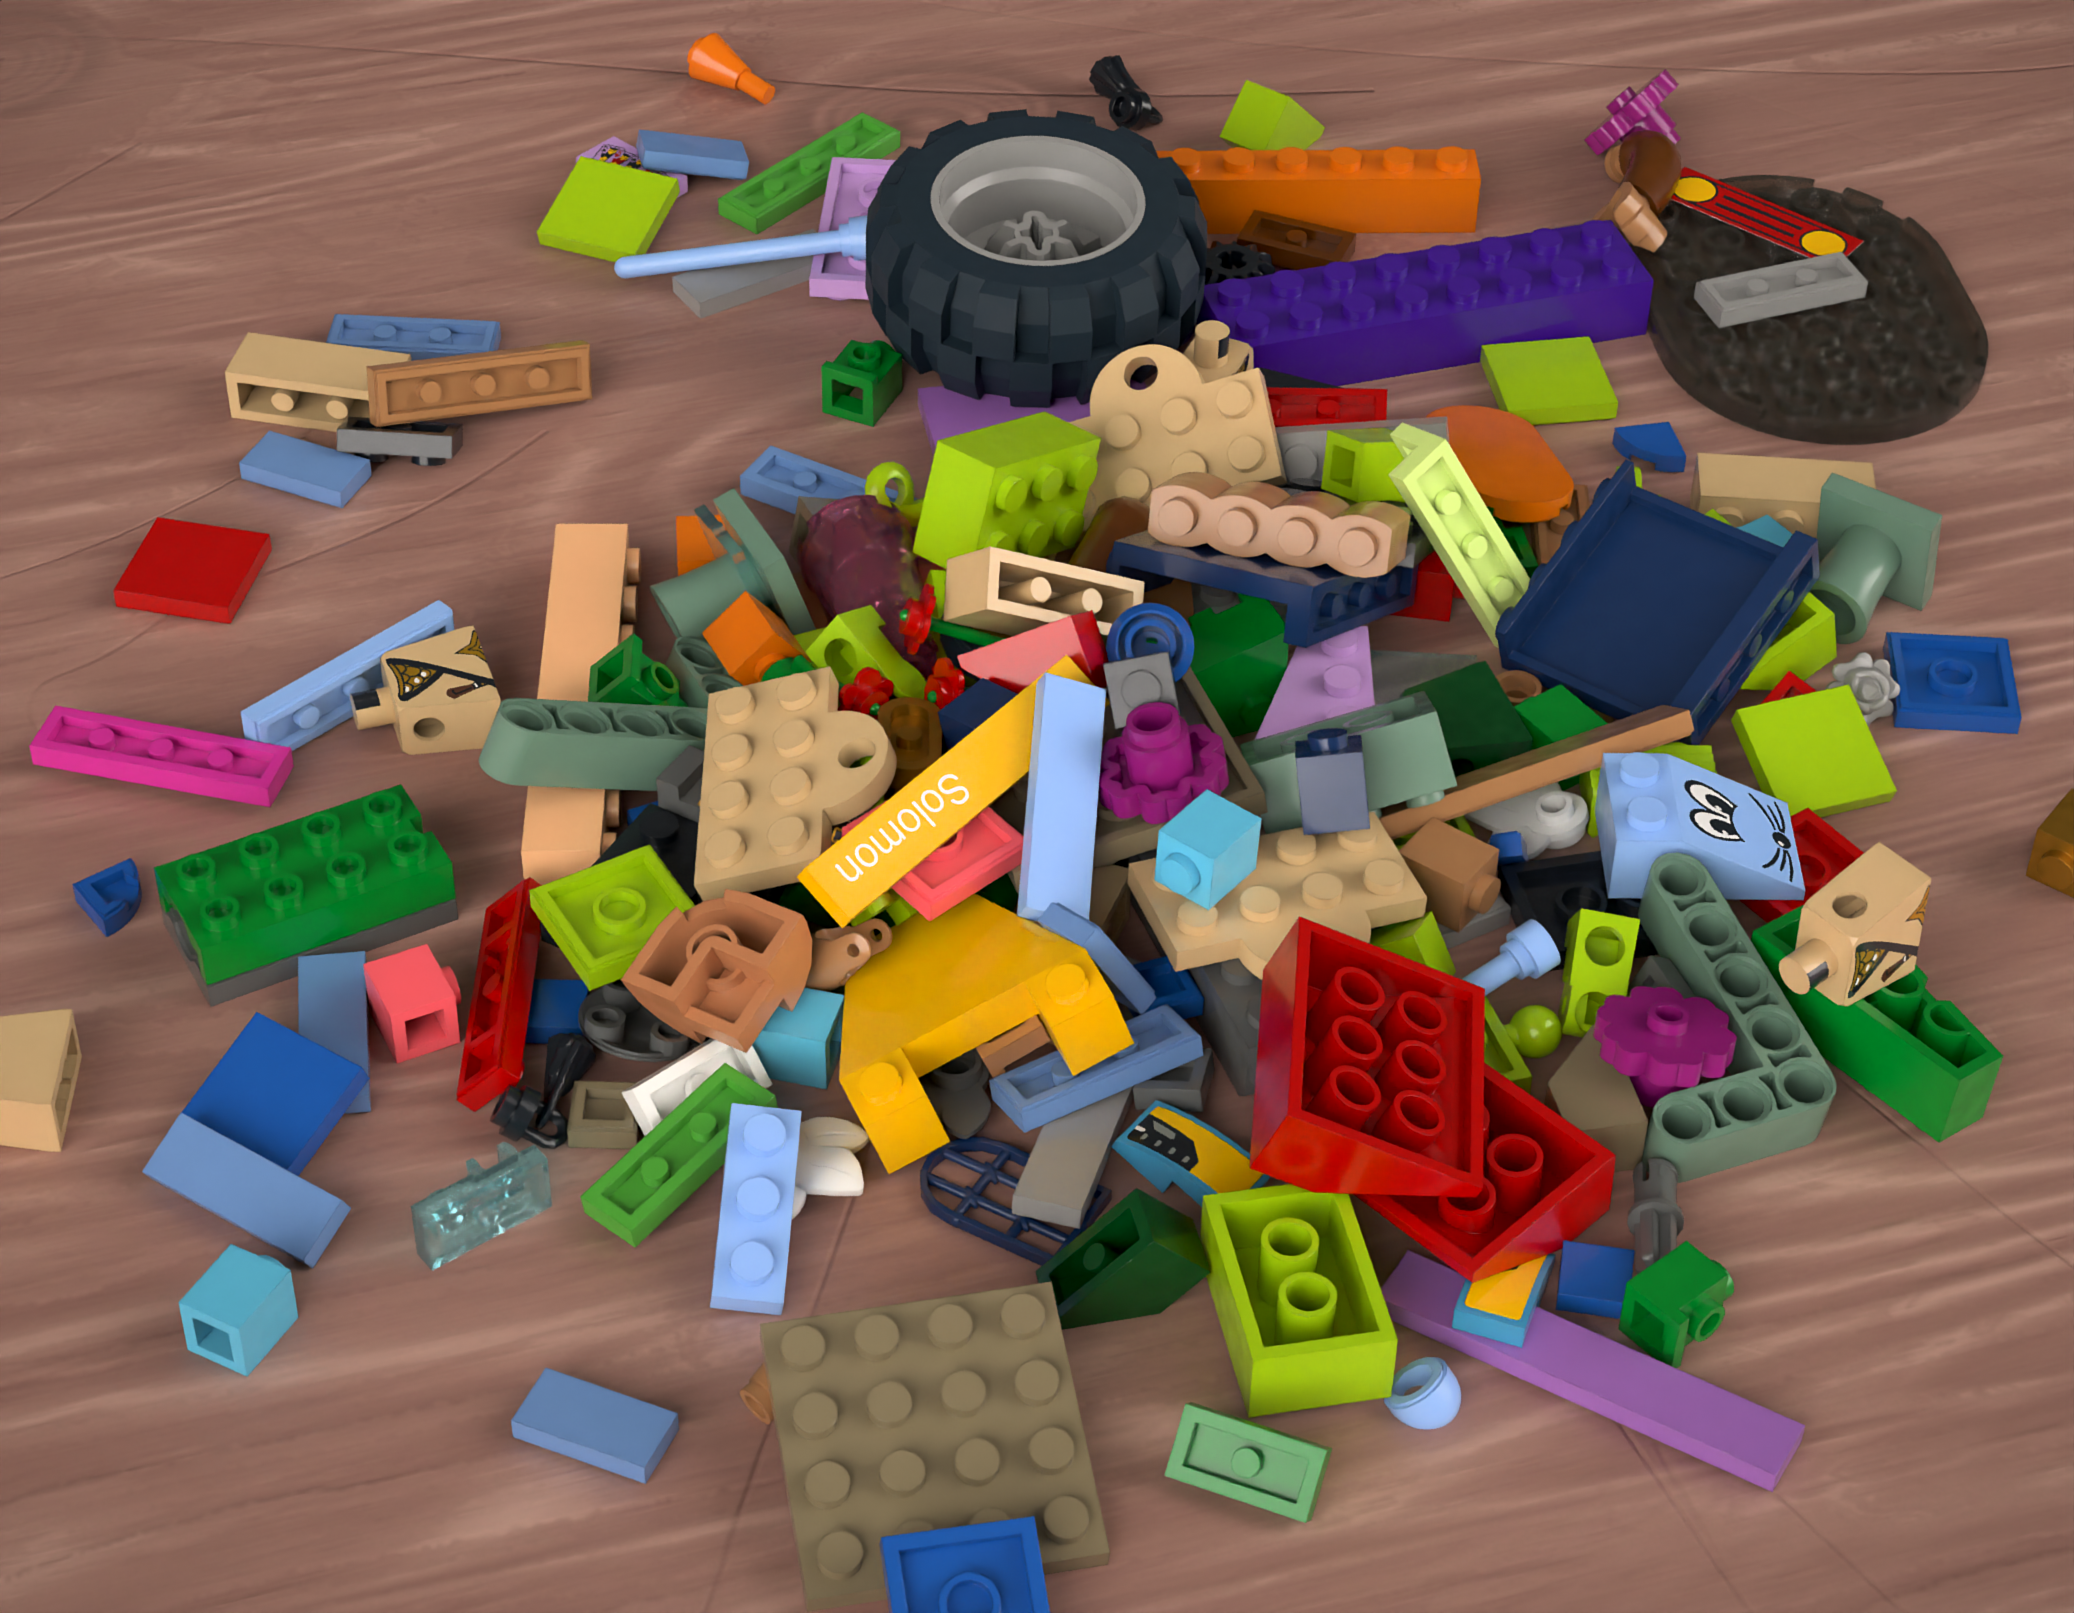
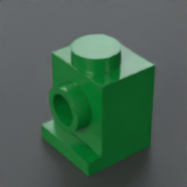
M851 340L833 362L826 361L821 367L822 412L874 427L902 392V354L895 352L888 343L881 340H874L870 343ZM855 387L863 389V400L849 396Z
M634 633L590 667L588 702L688 707V704L679 698L680 680L674 676L666 665L654 662L642 653L643 640Z
M1685 1241L1626 1282L1618 1329L1652 1358L1678 1368L1681 1366L1684 1347L1693 1340L1697 1342L1706 1340L1720 1326L1725 1316L1723 1302L1734 1293L1733 1280L1729 1272L1720 1263L1710 1260L1692 1244Z

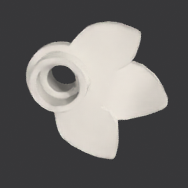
M1556 782L1465 814V818L1493 831L1492 835L1518 831L1527 844L1529 860L1537 857L1546 848L1563 849L1577 843L1585 834L1586 825L1589 821V811L1582 797L1572 792L1562 791L1560 785Z
M815 1117L801 1122L792 1219L801 1211L807 1194L828 1196H860L863 1194L864 1181L862 1170L854 1153L861 1150L869 1142V1136L860 1126L848 1120L835 1117Z

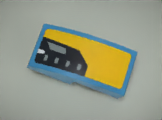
M1157 1100L1111 1146L1159 1191L1164 1193L1174 1182L1201 1207L1203 1195L1262 1188L1271 1178L1269 1175L1249 1168L1250 1153L1237 1143L1194 1116Z
M1550 1253L1474 1283L1466 1279L1454 1308L1452 1328L1522 1348L1536 1306L1540 1307L1554 1267L1556 1254Z

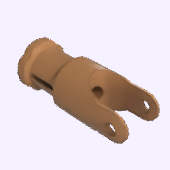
M874 918L857 926L823 929L812 933V964L805 988L830 992L844 986L846 981L869 960L870 956L884 951L890 946L892 942L891 928L883 920ZM874 929H878L882 933L881 940L876 938Z

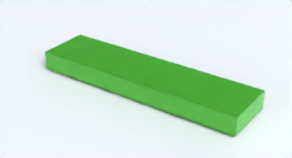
M862 112L718 198L719 215L755 234H759L826 192L832 157L882 159L900 148V131Z

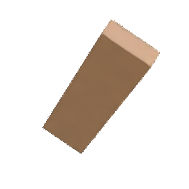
M583 340L366 366L370 423L376 427L592 399L590 344Z

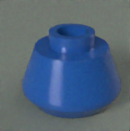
M1158 603L1139 604L1124 611L1112 624L1107 637V657L1109 661L1169 650L1175 682H1177L1184 676L1191 665L1194 655V638L1186 620L1174 609ZM1146 641H1156L1157 644L1147 643Z

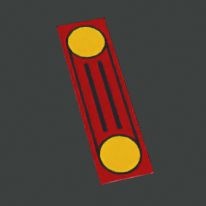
M1688 167L1681 169L1682 174L1671 199L1809 258L1836 252H1842L1847 257L1864 242Z

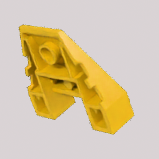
M974 893L930 922L923 915L917 913L902 924L891 927L892 942L890 946L884 951L870 956L869 960L846 981L839 1081L888 1174H891L950 1142L926 1092L918 1080L919 1077L1035 1015H1038L1073 1076L1133 1045L1134 1041L1114 995L1085 948L1025 918L1018 917L1017 914ZM882 933L876 935V938L881 940Z

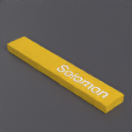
M1065 655L1046 671V673L1095 686L1068 655ZM1045 673L806 866L797 876L798 880L841 928H844L1029 773L1036 683ZM1105 697V708H1106V707L1110 704V702H1109L1108 699Z

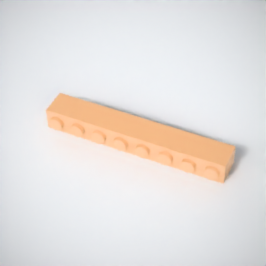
M556 524L537 699L588 702L590 667L630 635L635 634L634 625H626V623L637 622L638 590L637 586H630V584H640L641 551L640 548H629L628 524ZM528 786L521 846L524 879L531 877L539 884L544 885L591 867L618 838L617 833H609V828L621 827V790Z

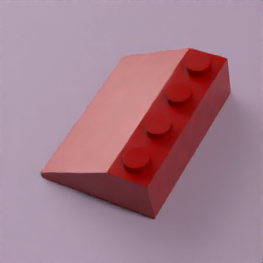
M1299 916L1263 969L1249 1168L1314 1193L1476 1198L1483 1190L1485 988Z
M1484 1062L1483 1190L1476 1198L1376 1194L1353 1195L1470 1282L1474 1283L1561 1250L1563 1240L1573 1241L1609 1211L1616 1155Z

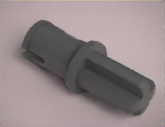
M1648 1159L1649 1179L1647 1181L1646 1166L1643 1162L1638 1163L1633 1169L1634 1204L1628 1211L1627 1225L1630 1232L1635 1236V1270L1637 1274L1677 1248V1236L1683 1230L1684 1215L1681 1208L1677 1205L1678 1172L1671 1162L1664 1159Z

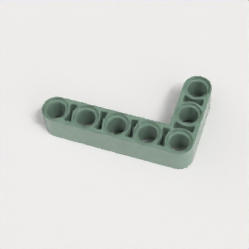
M680 637L675 640L665 665L680 680L679 698L685 701L688 707L508 698L500 703L478 761L486 774L495 780L510 785L657 791L656 778L689 745L704 751L709 693L743 685L729 675L707 641L694 637Z
M1678 852L1666 853L1658 857L1651 866L1638 910L1640 923L1660 957L1668 958L1672 961L1695 996L1709 1000L1716 1008L1728 1014L1729 1023L1727 1029L1737 1036L1733 1060L1727 1067L1731 1076L1670 1093L1660 1098L1653 1108L1647 1127L1641 1162L1646 1166L1648 1173V1159L1659 1158L1671 1162L1678 1172L1677 1183H1681L1812 1143L1820 1134L1834 1099L1836 1081L1830 1068L1705 866L1694 857Z

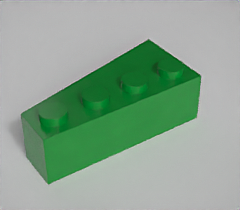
M1241 593L1238 594L1240 604L1216 615L1210 607L1188 617L1194 638V655L1190 667L1232 738L1259 731L1287 669L1289 644L1283 643L1285 622L1270 601ZM1146 641L1147 643L1157 644L1156 641Z
M1804 905L1753 930L1751 942L1818 1051L1825 1059L1939 1143L1983 1118L2003 1055L1951 1001L1936 1000L1925 988L1928 977L1916 964L1915 970L1849 1006H1840L1815 988L1806 994L1795 993L1781 978L1779 962L1795 951L1801 909Z

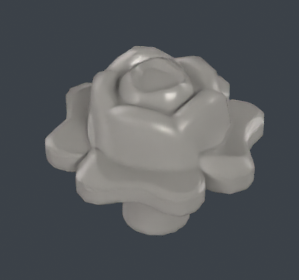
M1860 652L1850 662L1837 663L1833 666L1832 674L1836 681L1830 682L1826 689L1849 684L1868 726L1876 718L1890 716L1893 713V703L1889 699L1899 695L1900 686L1890 676V665L1887 660L1876 659L1873 661L1869 654Z

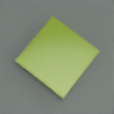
M580 156L537 230L540 245L611 262H616L621 257L646 254L680 193L678 179Z
M1590 337L1482 345L1480 362L1500 410L1517 415L1533 426L1616 418L1618 400Z
M1849 684L1737 709L1731 719L1762 793L1787 802L1790 816L1806 808L1812 810L1820 818L1890 802L1897 792Z
M650 844L529 890L531 908L589 991L621 979L657 926L676 906L682 913L695 906Z

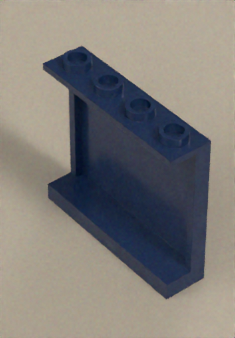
M1626 459L1611 479L1606 478L1600 483L1595 492L1592 505L1580 521L1575 520L1567 527L1560 547L1547 564L1542 563L1536 568L1530 579L1528 590L1516 606H1510L1502 613L1495 630L1502 668L1508 671L1519 670L1530 673L1541 682L1542 686L1548 689L1561 684L1588 707L1617 720L1660 705L1688 709L1695 731L1691 732L1690 736L1672 742L1700 745L1820 577L1818 539L1796 530L1784 547L1778 546L1636 486L1634 462Z
M1148 530L1114 541L1113 549L1107 560L1106 573L1144 581V593L1168 585L1176 578L1288 604L1283 643L1307 648L1414 605L1419 564L1414 568L1395 566L1384 575L1361 578L1341 573L1327 563L1315 567H1295L1281 563L1267 553L1254 557H1236L1224 554L1211 547L1208 543L1194 547L1168 545L1152 537Z

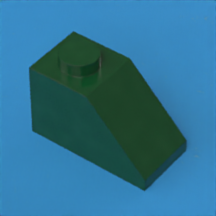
M1136 1188L1035 1272L1039 1283H1052L1061 1329L1065 1330L1160 1314L1210 1274L1211 1270L1193 1219Z

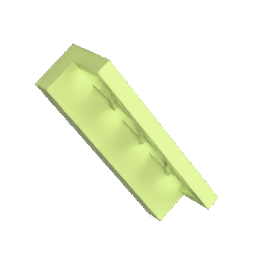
M1402 422L1390 436L1404 457V460L1388 475L1495 647L1499 648L1498 640L1495 637L1497 623L1502 613L1510 606L1515 607L1528 590L1530 577L1447 440Z

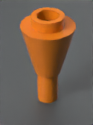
M711 33L705 38L701 37L690 48L687 62L691 78L736 91L742 90L763 104H767L772 100L775 94V87L753 74L751 69L719 34Z

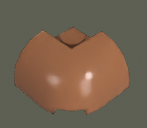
M725 889L722 898L703 901L683 913L676 906L657 926L621 981L638 1002L681 1034L701 1044L706 1037H710L747 1053L778 1006L791 1012L794 1010L805 988L812 964V937L807 921L802 914L750 893Z

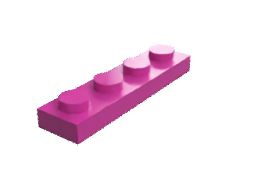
M56 705L29 745L33 765L265 807L272 806L294 767L291 747Z

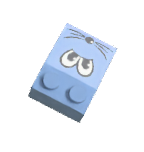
M1642 752L1603 753L1595 803V817L1608 898L1641 899L1654 861L1666 853L1678 852L1699 860L1708 870L1725 899L1804 900L1805 886L1787 802L1670 754Z

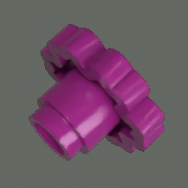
M1664 69L1636 93L1629 86L1606 106L1611 115L1598 125L1584 141L1597 156L1604 150H1607L1617 140L1623 143L1625 137L1632 132L1640 130L1660 132L1676 144L1681 139L1673 129L1677 124L1661 107L1660 103L1679 84Z
M1152 702L1133 709L1126 718V726L1122 731V737L1109 739L1105 743L1103 751H1101L1100 802L1104 807L1112 809L1114 815L1121 819L1142 814L1143 819L1150 824L1167 822L1206 789L1221 796V791L1228 786L1230 781L1221 736L1213 732L1211 733V730L1203 724L1188 726L1186 721L1179 716L1178 710L1167 703Z
M1637 986L1631 989L1629 997L1609 995L1606 997L1604 1005L1597 1010L1593 1037L1601 1043L1599 1054L1601 1059L1613 1065L1619 1073L1629 1076L1640 1103L1654 1108L1660 1098L1670 1093L1695 1087L1700 1081V1076L1707 1078H1720L1724 1076L1726 1067L1732 1063L1737 1036L1727 1029L1729 1023L1727 1013L1716 1008L1712 1002L1705 998L1690 997L1684 999L1681 993L1671 987L1653 988Z

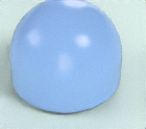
M1425 1357L1409 1363L1394 1375L1391 1397L1384 1398V1403L1391 1413L1404 1424L1417 1429H1436L1445 1426L1457 1415L1461 1404V1389L1457 1378L1443 1359ZM1415 1386H1423L1418 1391L1403 1396L1408 1389Z

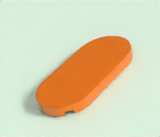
M1472 405L1444 407L1434 410L1426 416V418L1448 417L1450 447L1485 505L1494 508L1493 516L1511 522H1544L1560 516L1561 508L1568 510L1571 506L1574 489L1573 479L1536 428L1525 419L1503 410Z

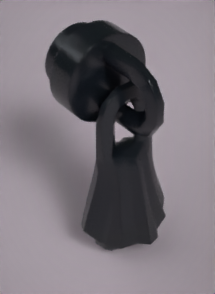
M1120 55L1103 57L1095 62L1090 71L1089 80L1094 85L1097 94L1111 99L1109 114L1118 127L1123 126L1129 130L1137 131L1143 128L1147 122L1162 123V115L1151 105L1148 94L1131 78Z
M559 1033L549 1037L543 1101L540 1100L541 1092L527 1085H523L521 1089H518L509 1084L500 1096L490 1118V1122L500 1126L499 1134L514 1142H517L522 1137L542 1148L556 1149L564 1144L568 1137V1119L555 1107L559 1098L567 1095L573 1089L574 1081H579L595 1062L596 1054L593 1051V1046L580 1033ZM535 1113H537L535 1127L541 1130L550 1120L557 1127L555 1135H546L528 1126Z

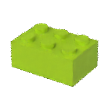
M1044 411L937 440L912 552L947 569V559L990 546L1039 558L1075 547V543L1084 528L1083 511L1088 490L1095 480L1098 471L1096 458L1101 438Z
M1284 1184L1203 1195L1200 1241L1211 1273L1206 1278L1248 1418L1391 1397L1398 1338L1349 1194L1314 1193L1293 1184Z

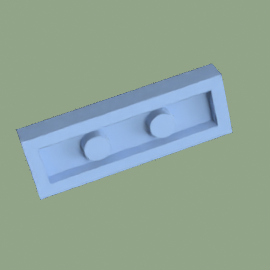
M731 1104L710 1308L772 1315L782 1314L802 1111Z

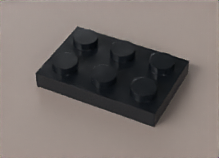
M1601 851L1499 865L1498 879L1501 882L1500 892L1504 901L1511 907L1510 914L1516 928L1529 919L1536 920L1549 933L1559 951L1561 962L1550 971L1564 969L1567 947H1564L1567 924L1581 908L1639 919L1638 910L1641 899L1608 898ZM1640 923L1633 959L1659 955Z

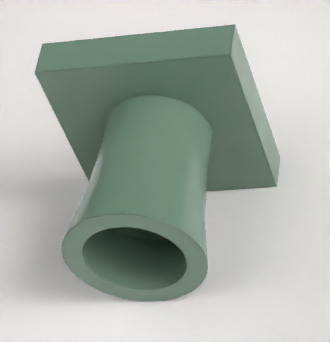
M1832 472L1821 488L1817 528L1820 577L1809 592L1835 613L1836 643L1851 644L1859 641L1865 635L1881 596L1917 610H1923L1932 596L1942 515Z
M734 488L713 499L735 549L685 574L649 586L662 615L676 639L680 637H694L707 641L702 632L745 591L779 616L793 635L816 630L783 554Z

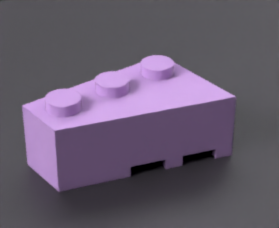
M1359 626L1307 648L1297 646L1254 740L1375 705L1368 626Z

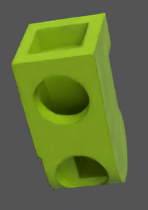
M872 605L837 614L805 651L819 669L830 666L836 679L845 685L848 683L853 684L860 670L872 667L880 672L881 677H885L893 682L894 689L889 700L903 697L924 699L925 679L912 664L899 655L880 631L886 623Z
M1581 908L1568 921L1564 947H1567L1562 978L1564 988L1558 1011V1018L1562 1025V1034L1583 1038L1592 1025H1595L1597 1010L1604 1005L1606 997L1609 995H1627L1640 919Z

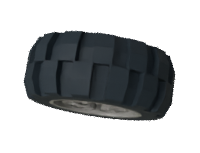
M1027 109L990 112L985 122L968 125L960 119L930 132L922 149L909 146L890 166L868 208L865 288L872 314L885 336L889 338L896 352L901 353L902 359L920 375L932 370L937 372L945 389L976 400H980L985 393L1009 397L1010 406L1050 408L1051 399L1076 396L1080 404L1090 402L1092 388L1099 373L1114 357L1130 348L1149 344L1163 345L1177 350L1192 331L1204 301L1207 221L1187 176L1172 157L1159 158L1152 141L1123 126L1115 131L1096 126L1095 118L1092 116L1058 110L1056 117L1028 116ZM1143 365L1133 372L1131 379L1143 383L1155 374L1158 369L1154 365Z

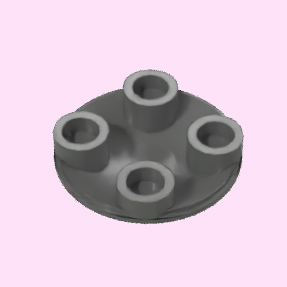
M621 979L606 984L592 992L584 999L579 1008L578 1024L584 1036L596 1047L617 1057L642 1062L671 1061L678 1059L701 1045V1043L681 1034L657 1018L638 1002L625 987ZM706 1037L704 1042L708 1041L710 1037Z

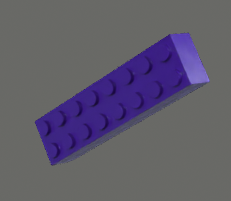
M1591 220L1580 225L1555 229L1541 228L1530 233L1506 237H1486L1481 241L1450 246L1436 245L1430 249L1400 254L1386 253L1375 258L1351 262H1331L1326 266L1295 271L1281 270L1274 274L1252 278L1226 279L1220 283L1204 285V301L1197 318V325L1208 320L1220 321L1226 324L1230 329L1229 338L1248 343L1253 348L1254 369L1262 367L1334 386H1343L1479 363L1482 345L1590 337L1592 343L1645 335L1654 280L1612 220Z

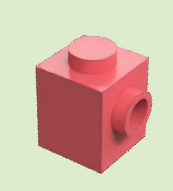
M427 944L363 964L369 1012L397 1064L461 1043L456 1006L461 1004V993L457 979L450 966L440 968Z

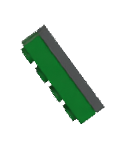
M401 784L154 867L164 925L210 1007L297 977L299 956L358 951L368 952L458 920L452 861L432 831L423 833L421 814Z

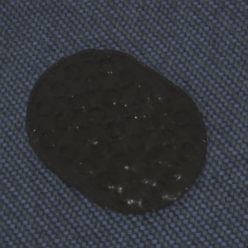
M1751 175L1719 179V181L1863 240L1864 242L1849 254L1847 258L1868 281L1864 298L1718 328L1694 299L1696 282L1808 259L1809 257L1676 201L1669 202L1658 216V220L1667 230V236L1655 252L1636 245L1633 246L1629 242V246L1654 280L1647 331L1665 369L1674 381L1690 396L1705 407L1735 423L1759 432L1801 442L1829 445L1884 443L1909 438L1944 424L1960 413L1971 402L1982 384L1988 359L1986 330L1948 257L1931 234L1914 219L1907 217L1902 220L1884 210V202L1871 195L1849 187L1845 188L1842 193L1814 187L1815 179L1793 176Z

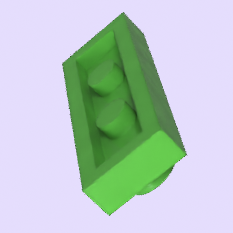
M724 1063L580 1196L585 1214L634 1248L637 1247L725 1163L731 1104L778 1108L776 1096L727 1063Z

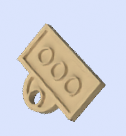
M1155 344L1136 346L1114 357L1099 373L1090 396L1091 416L1068 422L1101 438L1096 458L1098 471L1095 480L1088 490L1083 511L1084 528L1076 542L1082 541L1098 507L1107 500L1126 496L1138 499L1150 508L1152 490L1182 473H1208L1225 480L1231 486L1244 482H1263L1274 486L1287 483L1265 378L1259 368L1205 383L1194 364L1179 351ZM1143 365H1154L1157 367V378L1150 387L1143 390H1135L1130 387L1131 376L1137 368Z
M830 666L709 693L694 887L702 901L722 898L725 889L749 893L800 882L797 876L802 870L831 847L832 826L849 821L867 811L878 802L891 785L896 772L897 759L884 728L877 720L866 714L855 711H838L839 683ZM865 756H873L866 764L856 768H849L856 760Z
M1369 812L1370 829L1303 835V827L1261 835L1259 837L1256 869L1210 910L1154 880L1156 858L1129 863L1127 884L1175 972L1239 958L1252 974L1262 980L1264 967L1299 916L1370 944L1372 928L1424 917L1427 896L1375 812Z

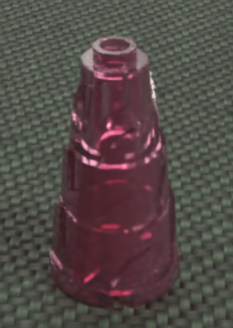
M853 495L838 499L824 506L806 522L810 532L804 543H802L800 536L797 542L796 557L798 567L809 590L816 593L823 607L833 619L837 614L872 605L886 623L880 631L899 655L912 664L921 673L925 681L928 680V677L931 675V666H935L936 652H939L933 631L929 630L924 643L920 644L915 655L907 653V648L904 646L905 635L899 633L900 612L904 609L910 597L919 599L924 587L918 567L919 557L912 552L916 535L906 515L891 501L892 508L879 504L875 495Z

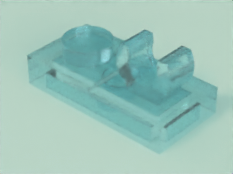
M502 1142L497 1145L499 1163L488 1169H483L474 1158L466 1161L467 1177L446 1188L434 1191L425 1199L411 1206L417 1254L432 1271L552 1207L548 1159L535 1145L518 1152L511 1144Z

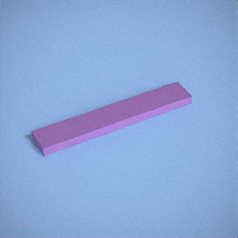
M1407 1250L1381 1287L1391 1321L1771 1492L1775 1489L1802 1441L1805 1425L1537 1306L1522 1348L1452 1328L1454 1308L1466 1278L1457 1271L1410 1250Z

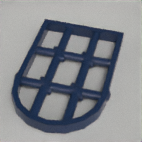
M985 1137L959 1138L928 1155L920 1170L921 1198L931 1213L955 1228H959L1041 1266L1050 1260L1053 1255L1016 1239L1022 1230L1025 1232L1032 1230L1061 1243V1247L1054 1254L1056 1255L1096 1221L1112 1200V1190L1098 1184L1093 1196L1097 1200L1087 1210L1080 1229L1074 1228L1071 1234L1068 1235L1035 1219L1012 1214V1209L981 1196L990 1182L993 1184L999 1182L1016 1189L1020 1179L1000 1170L1008 1160L1025 1167L1030 1154L1012 1145ZM983 1151L998 1156L992 1163L988 1161L981 1163L961 1153ZM944 1159H947L982 1176L972 1188L969 1186L963 1188L931 1172L934 1167ZM928 1184L962 1199V1201L953 1211L935 1199L928 1188ZM970 1207L974 1209L980 1207L1014 1223L1004 1234L964 1215Z

